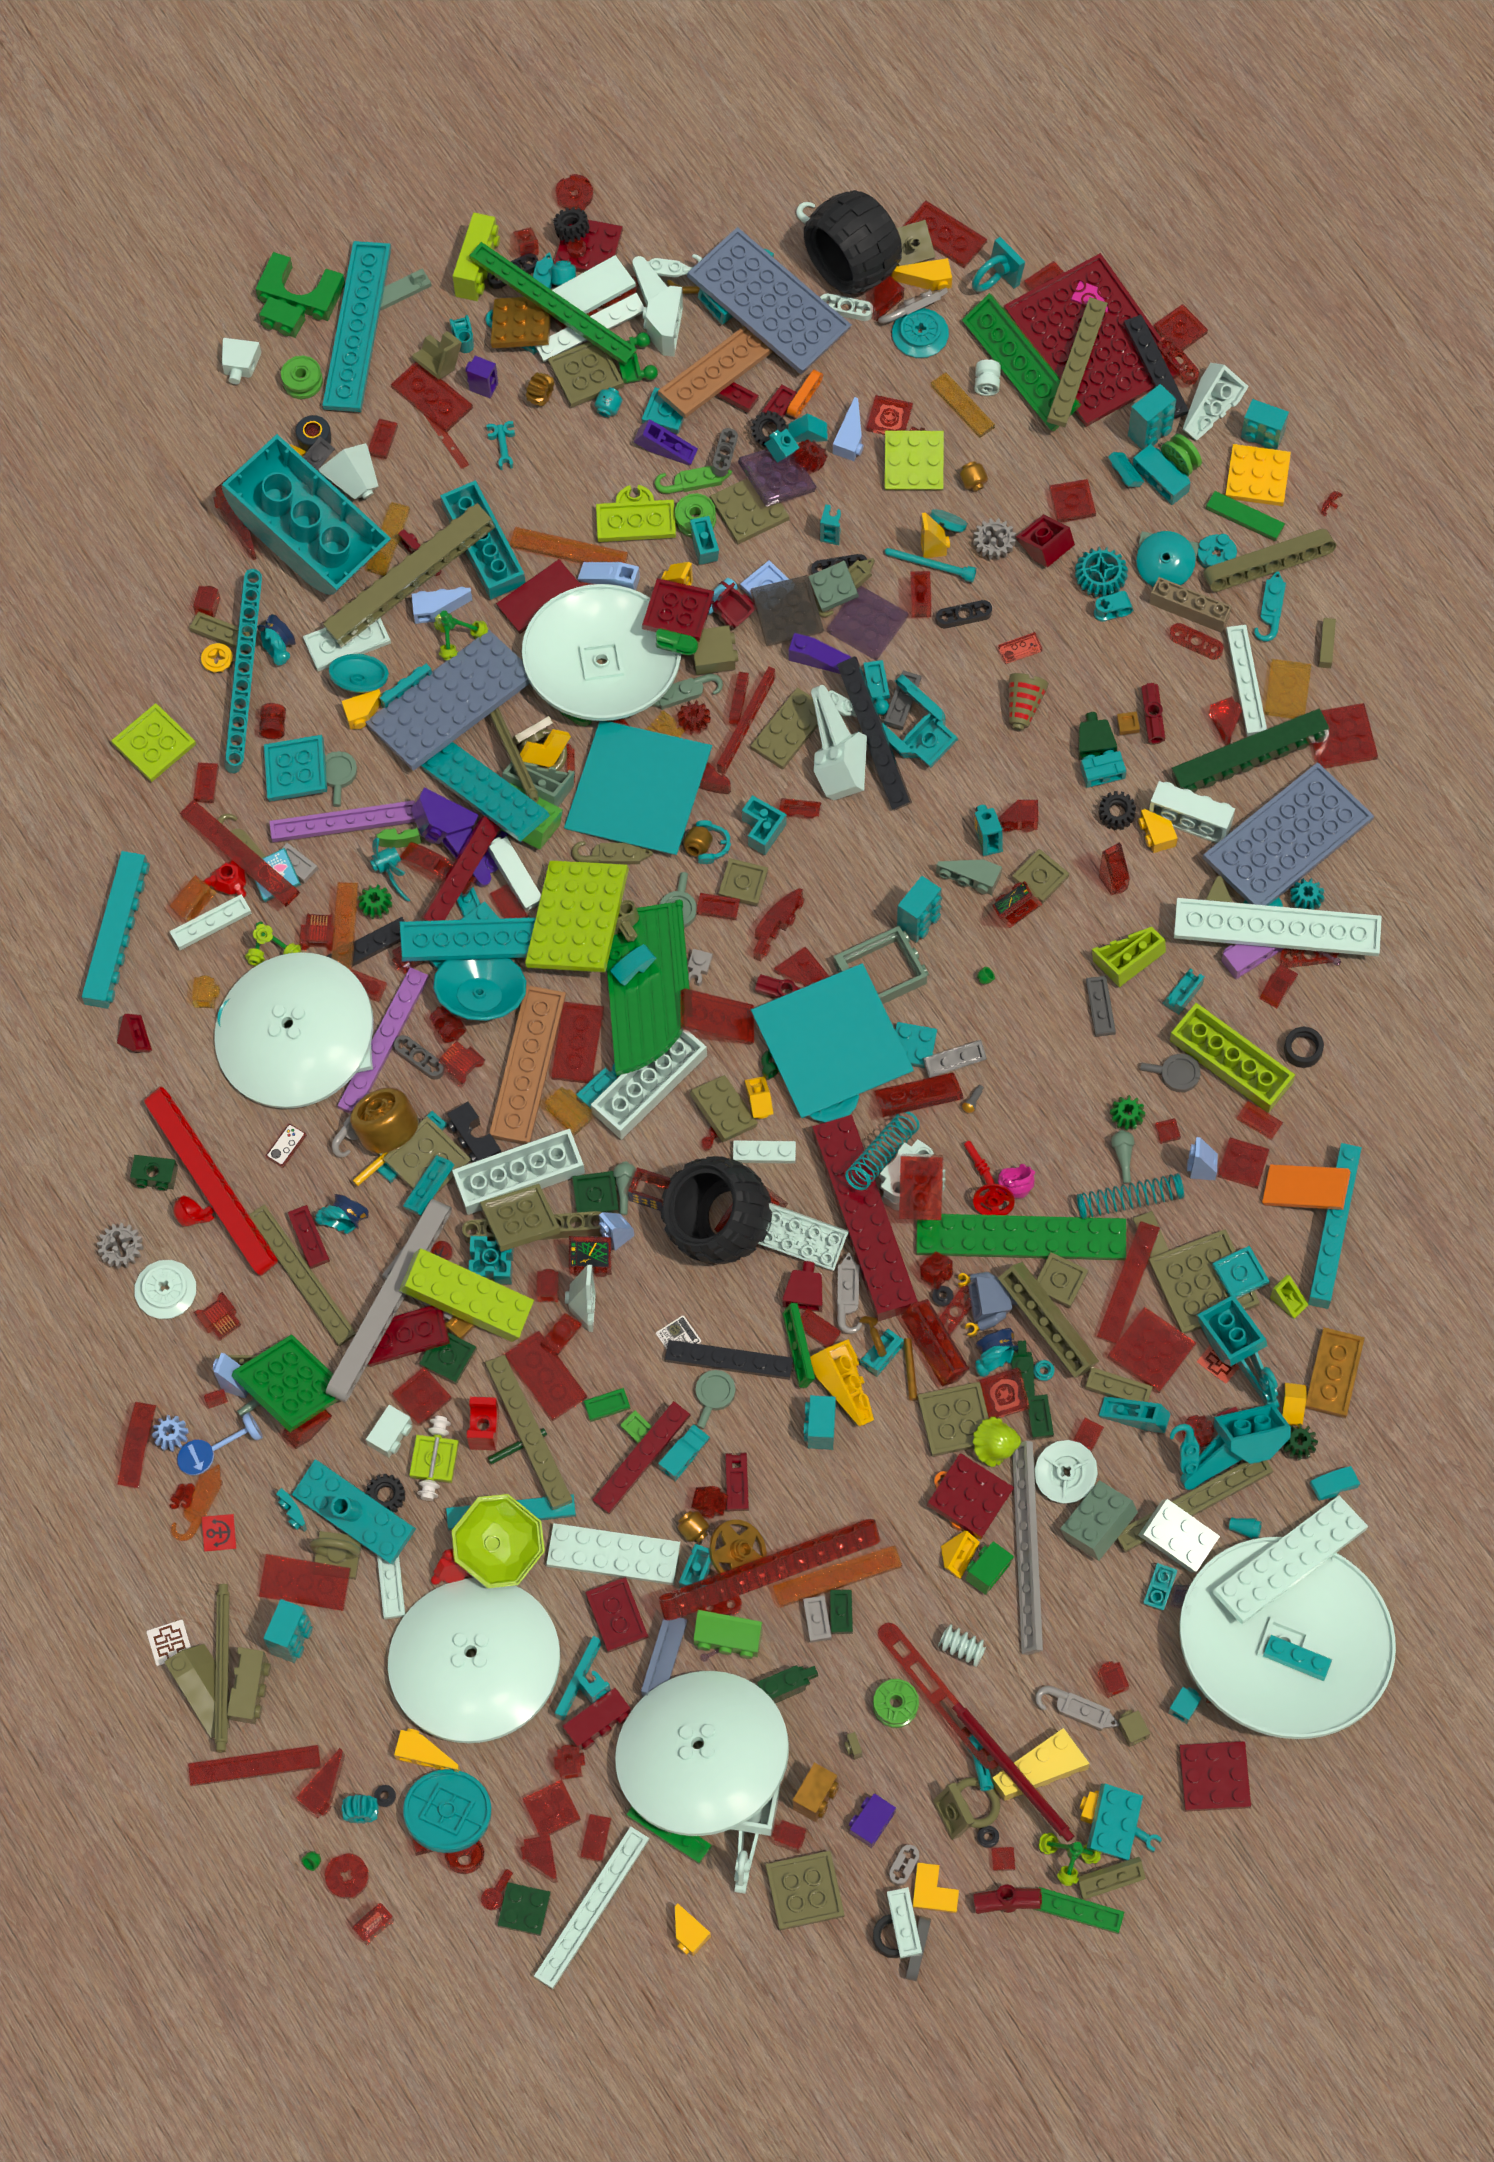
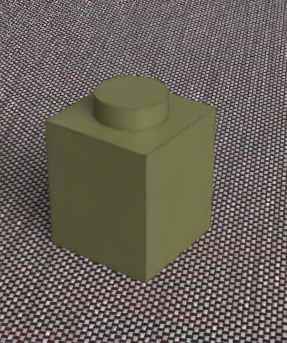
M1129 1710L1120 1715L1121 1718L1118 1721L1119 1728L1129 1747L1149 1739L1150 1732L1139 1710L1135 1712Z

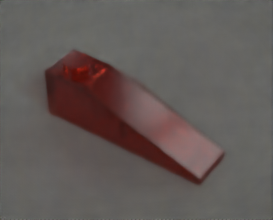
M225 479L215 488L216 496L213 497L215 507L220 508L221 515L251 558L255 560L257 558L250 530L237 517L224 496L222 484L227 480Z

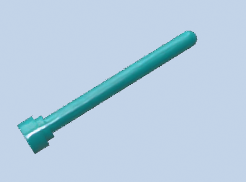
M885 549L887 556L960 575L964 581L973 583L976 575V567L968 566L961 568L895 549Z

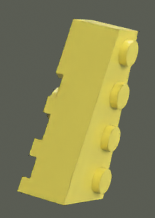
M1064 1728L1014 1762L1035 1788L1046 1786L1056 1780L1085 1771L1089 1768L1090 1764ZM1004 1770L992 1778L994 1788L1004 1801L1023 1794Z

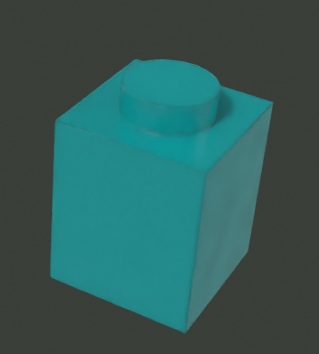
M1182 1687L1168 1714L1188 1724L1202 1698L1196 1690L1190 1687L1187 1689Z

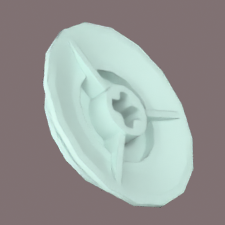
M159 1260L148 1265L139 1274L135 1283V1299L139 1307L147 1315L157 1319H172L183 1314L192 1305L196 1296V1281L192 1272L184 1264L174 1260ZM168 1284L169 1290L164 1289L162 1292L161 1286L165 1287Z
M1071 1440L1057 1441L1046 1447L1038 1457L1035 1466V1479L1041 1492L1050 1500L1063 1504L1077 1502L1086 1497L1095 1486L1098 1475L1097 1462L1091 1451L1081 1443ZM1064 1468L1071 1469L1069 1477L1063 1476Z

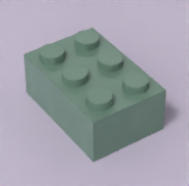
M1099 1480L1060 1529L1067 1542L1099 1561L1138 1511L1133 1500Z

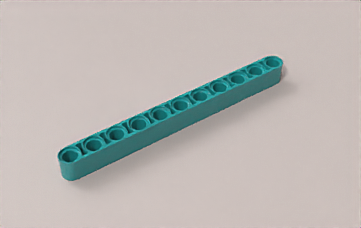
M249 569L245 572L242 585L224 767L229 773L239 772L244 760L262 574L257 569ZM248 579H254L256 582L251 583ZM246 597H253L255 600L250 601ZM249 614L253 616V618L249 619L246 618L244 615ZM250 632L251 636L247 637L244 636L242 633ZM246 650L250 654L245 655L242 654L241 651ZM240 668H244V669H246L248 672L243 673V672L239 671V669H240ZM242 686L246 690L241 691L237 689V687ZM240 704L244 708L238 709L235 707V705ZM237 722H238V723H240L242 726H241V727H236V726L233 725V723H237ZM238 741L240 745L236 746L233 745L231 742ZM236 759L239 763L233 764L229 760Z

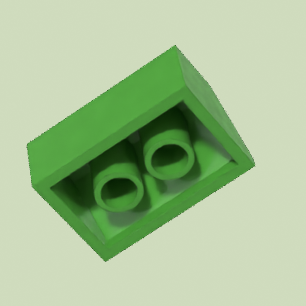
M698 1610L694 1645L704 1651L716 1649L719 1650V1653L725 1655L737 1653L740 1654V1657L746 1659L758 1657L763 1634L762 1622Z

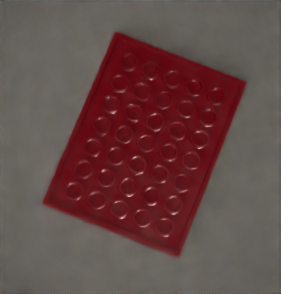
M1101 253L1003 306L1004 310L1061 379L1087 306L1083 298L1086 295H1091L1094 299H1097L1092 293H1085L1082 296V304L1072 301L1071 298L1074 292H1083L1086 289V283L1098 287V295L1108 303V312L1104 313L1076 395V399L1080 402L1081 406L1075 412L1085 427L1154 389L1123 325L1125 320L1142 314L1173 379L1184 372L1179 362ZM1079 282H1083L1084 288L1076 290Z

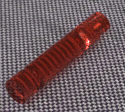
M569 743L566 745L567 773L568 770L575 771V750Z

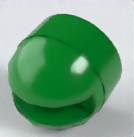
M985 966L978 972L977 978L979 983L986 985L995 979V975L989 967Z
M315 1851L308 1852L302 1858V1864L310 1871L316 1870L321 1863V1856L316 1854Z

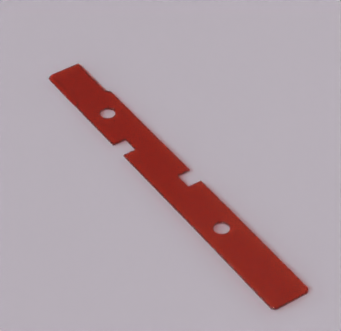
M423 398L416 402L437 435L443 436L442 442L461 469L469 465L468 461L441 423L437 424L436 421L439 419Z

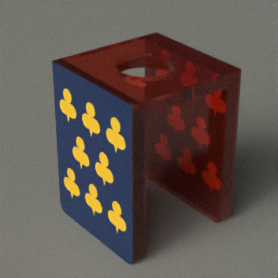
M637 1167L628 1190L629 1201L660 1211L663 1208L662 1199L636 1190L640 1180L667 1189L671 1182L670 1178Z

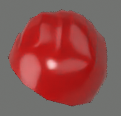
M184 1195L175 1201L173 1213L176 1220L182 1226H192L198 1223L210 1222L214 1219L212 1216L214 1210L210 1206L203 1210L196 1201Z

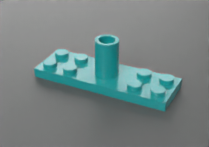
M317 1459L314 1460L292 1493L294 1497L392 1565L417 1529Z

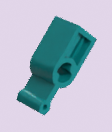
M693 1424L688 1432L674 1444L658 1463L659 1469L676 1482L696 1458L702 1447L710 1440V1436Z

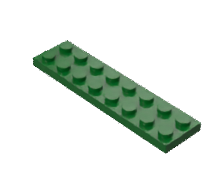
M989 293L962 321L991 357L1001 365L1003 372L1048 428L1054 432L1059 426L1047 422L1061 379L996 298ZM1076 398L1070 416L1081 406Z

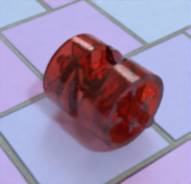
M438 1006L429 1017L435 1029H439L438 1034L444 1043L458 1041L466 1032V1027L461 1019L457 1018L458 1015L451 1013L444 1006Z

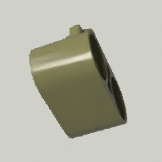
M624 900L621 902L614 933L616 935L622 932L628 942H633L637 938V933L632 926L638 922L639 915L633 901Z

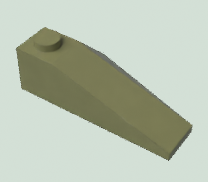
M201 1644L184 1649L164 1662L212 1739L215 1737L216 1662L206 1645ZM227 1716L228 1728H230L229 1720H228V1716Z

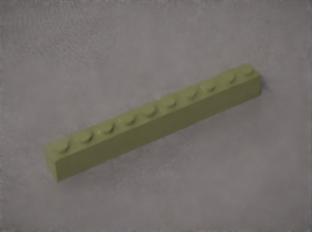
M478 503L467 508L463 515L453 519L449 526L438 531L428 542L420 545L417 551L412 555L406 556L398 566L392 567L384 577L374 581L371 587L366 591L360 592L357 598L345 604L338 613L328 617L323 624L326 631L341 648L494 529L495 526L492 519Z

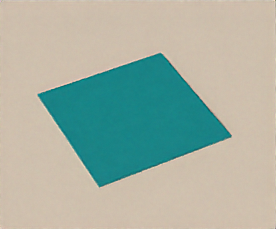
M599 721L564 829L677 855L713 745L609 721Z
M863 963L751 1009L801 1119L914 1071Z

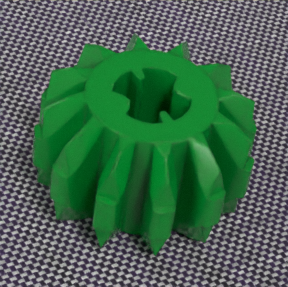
M377 884L375 888H372L369 885V890L362 889V895L358 897L360 902L358 905L359 909L363 910V915L365 916L370 914V918L374 919L375 915H378L381 919L382 913L388 914V908H392V896L388 893L386 887L381 889L380 885Z
M1130 1095L1127 1096L1126 1100L1123 1097H1119V1102L1114 1101L1112 1104L1113 1108L1110 1109V1114L1113 1116L1111 1121L1112 1123L1118 1122V1128L1123 1125L1126 1131H1128L1129 1126L1135 1130L1137 1124L1141 1125L1143 1123L1142 1118L1145 1117L1146 1113L1143 1111L1144 1105L1138 1104V1098L1132 1101Z

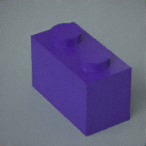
M474 356L472 362H468L465 370L467 372L469 391L490 399L499 384L496 363Z
M875 1793L871 1798L867 1797L861 1805L862 1812L859 1816L855 1815L848 1825L851 1827L850 1834L870 1848L874 1846L896 1813V1807Z

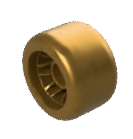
M382 1088L367 1094L355 1105L350 1116L352 1128L362 1145L373 1153H387L402 1147L414 1136L418 1128V1116L407 1096L396 1088Z

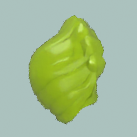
M990 1417L983 1420L982 1424L977 1427V1431L973 1435L975 1438L972 1442L978 1459L990 1467H995L996 1464L1000 1465L1004 1459L1013 1455L1021 1444V1438L1013 1428L1003 1423L1002 1419Z

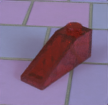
M1120 842L1102 851L1099 878L1111 896L1116 893L1121 894L1127 890L1130 881Z
M340 1748L296 1797L298 1803L317 1819L321 1815L325 1816L332 1807L331 1803L333 1802L345 1754Z

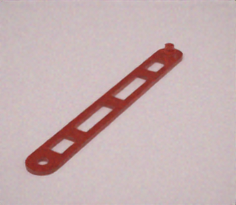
M893 1623L883 1624L878 1630L881 1642L981 1765L987 1769L997 1768L999 1765L995 1760H987L990 1754L985 1748L978 1751L968 1738L973 1734L965 1726L963 1729H960L939 1703L946 1697L949 1698L953 1705L959 1701L897 1625ZM900 1640L911 1652L905 1658H902L893 1647ZM916 1662L922 1665L940 1687L932 1694L910 1668Z

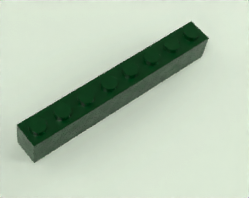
M1320 708L1172 767V777L1177 788L1189 789L1195 793L1198 789L1211 787L1222 779L1228 780L1239 772H1248L1254 766L1268 764L1277 757H1285L1291 751L1305 749L1314 742H1322L1329 737L1330 728Z

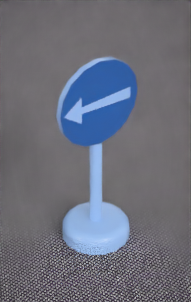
M249 1412L244 1414L242 1419L246 1428L213 1446H210L204 1440L196 1439L186 1443L178 1454L179 1468L188 1475L202 1474L213 1463V1451L249 1432L254 1440L262 1439L263 1435L253 1416Z

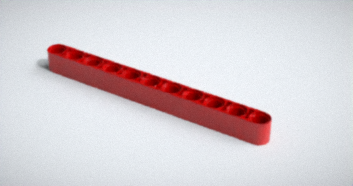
M159 1086L144 1099L146 1106L253 1270L260 1276H263L278 1263L277 1257L166 1089Z

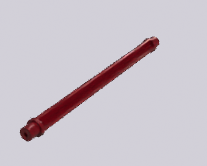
M960 1702L956 1703L952 1709L956 1712L961 1722L1059 1836H1062L1067 1842L1071 1841L1075 1835L1069 1830L1070 1827L970 1711L964 1708Z

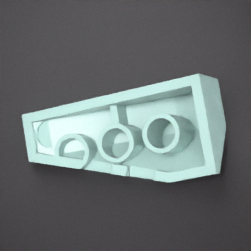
M1210 363L1200 379L1182 430L1194 440H1198L1213 427V423L1226 415L1227 410L1232 406L1235 407L1240 402L1249 386L1225 365Z
M587 1265L570 1283L569 1291L565 1292V1304L569 1305V1311L589 1332H593L596 1289L592 1265Z

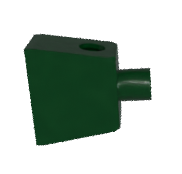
M1096 712L1087 713L1085 715L1086 722L1079 724L1078 759L1083 760L1088 755L1100 756L1109 750L1117 752V743L1108 720H1098Z

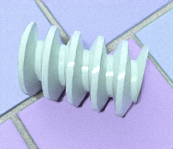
M950 1624L944 1631L938 1647L943 1644L942 1651L950 1648L951 1655L958 1651L959 1659L966 1655L967 1663L974 1659L973 1665L977 1667L986 1650V1647H983L984 1640L981 1639L978 1643H975L976 1636L974 1635L969 1640L968 1632L960 1636V1628L952 1632L953 1625Z

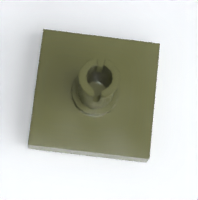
M926 220L897 228L902 243V258L898 266L914 264L936 257Z

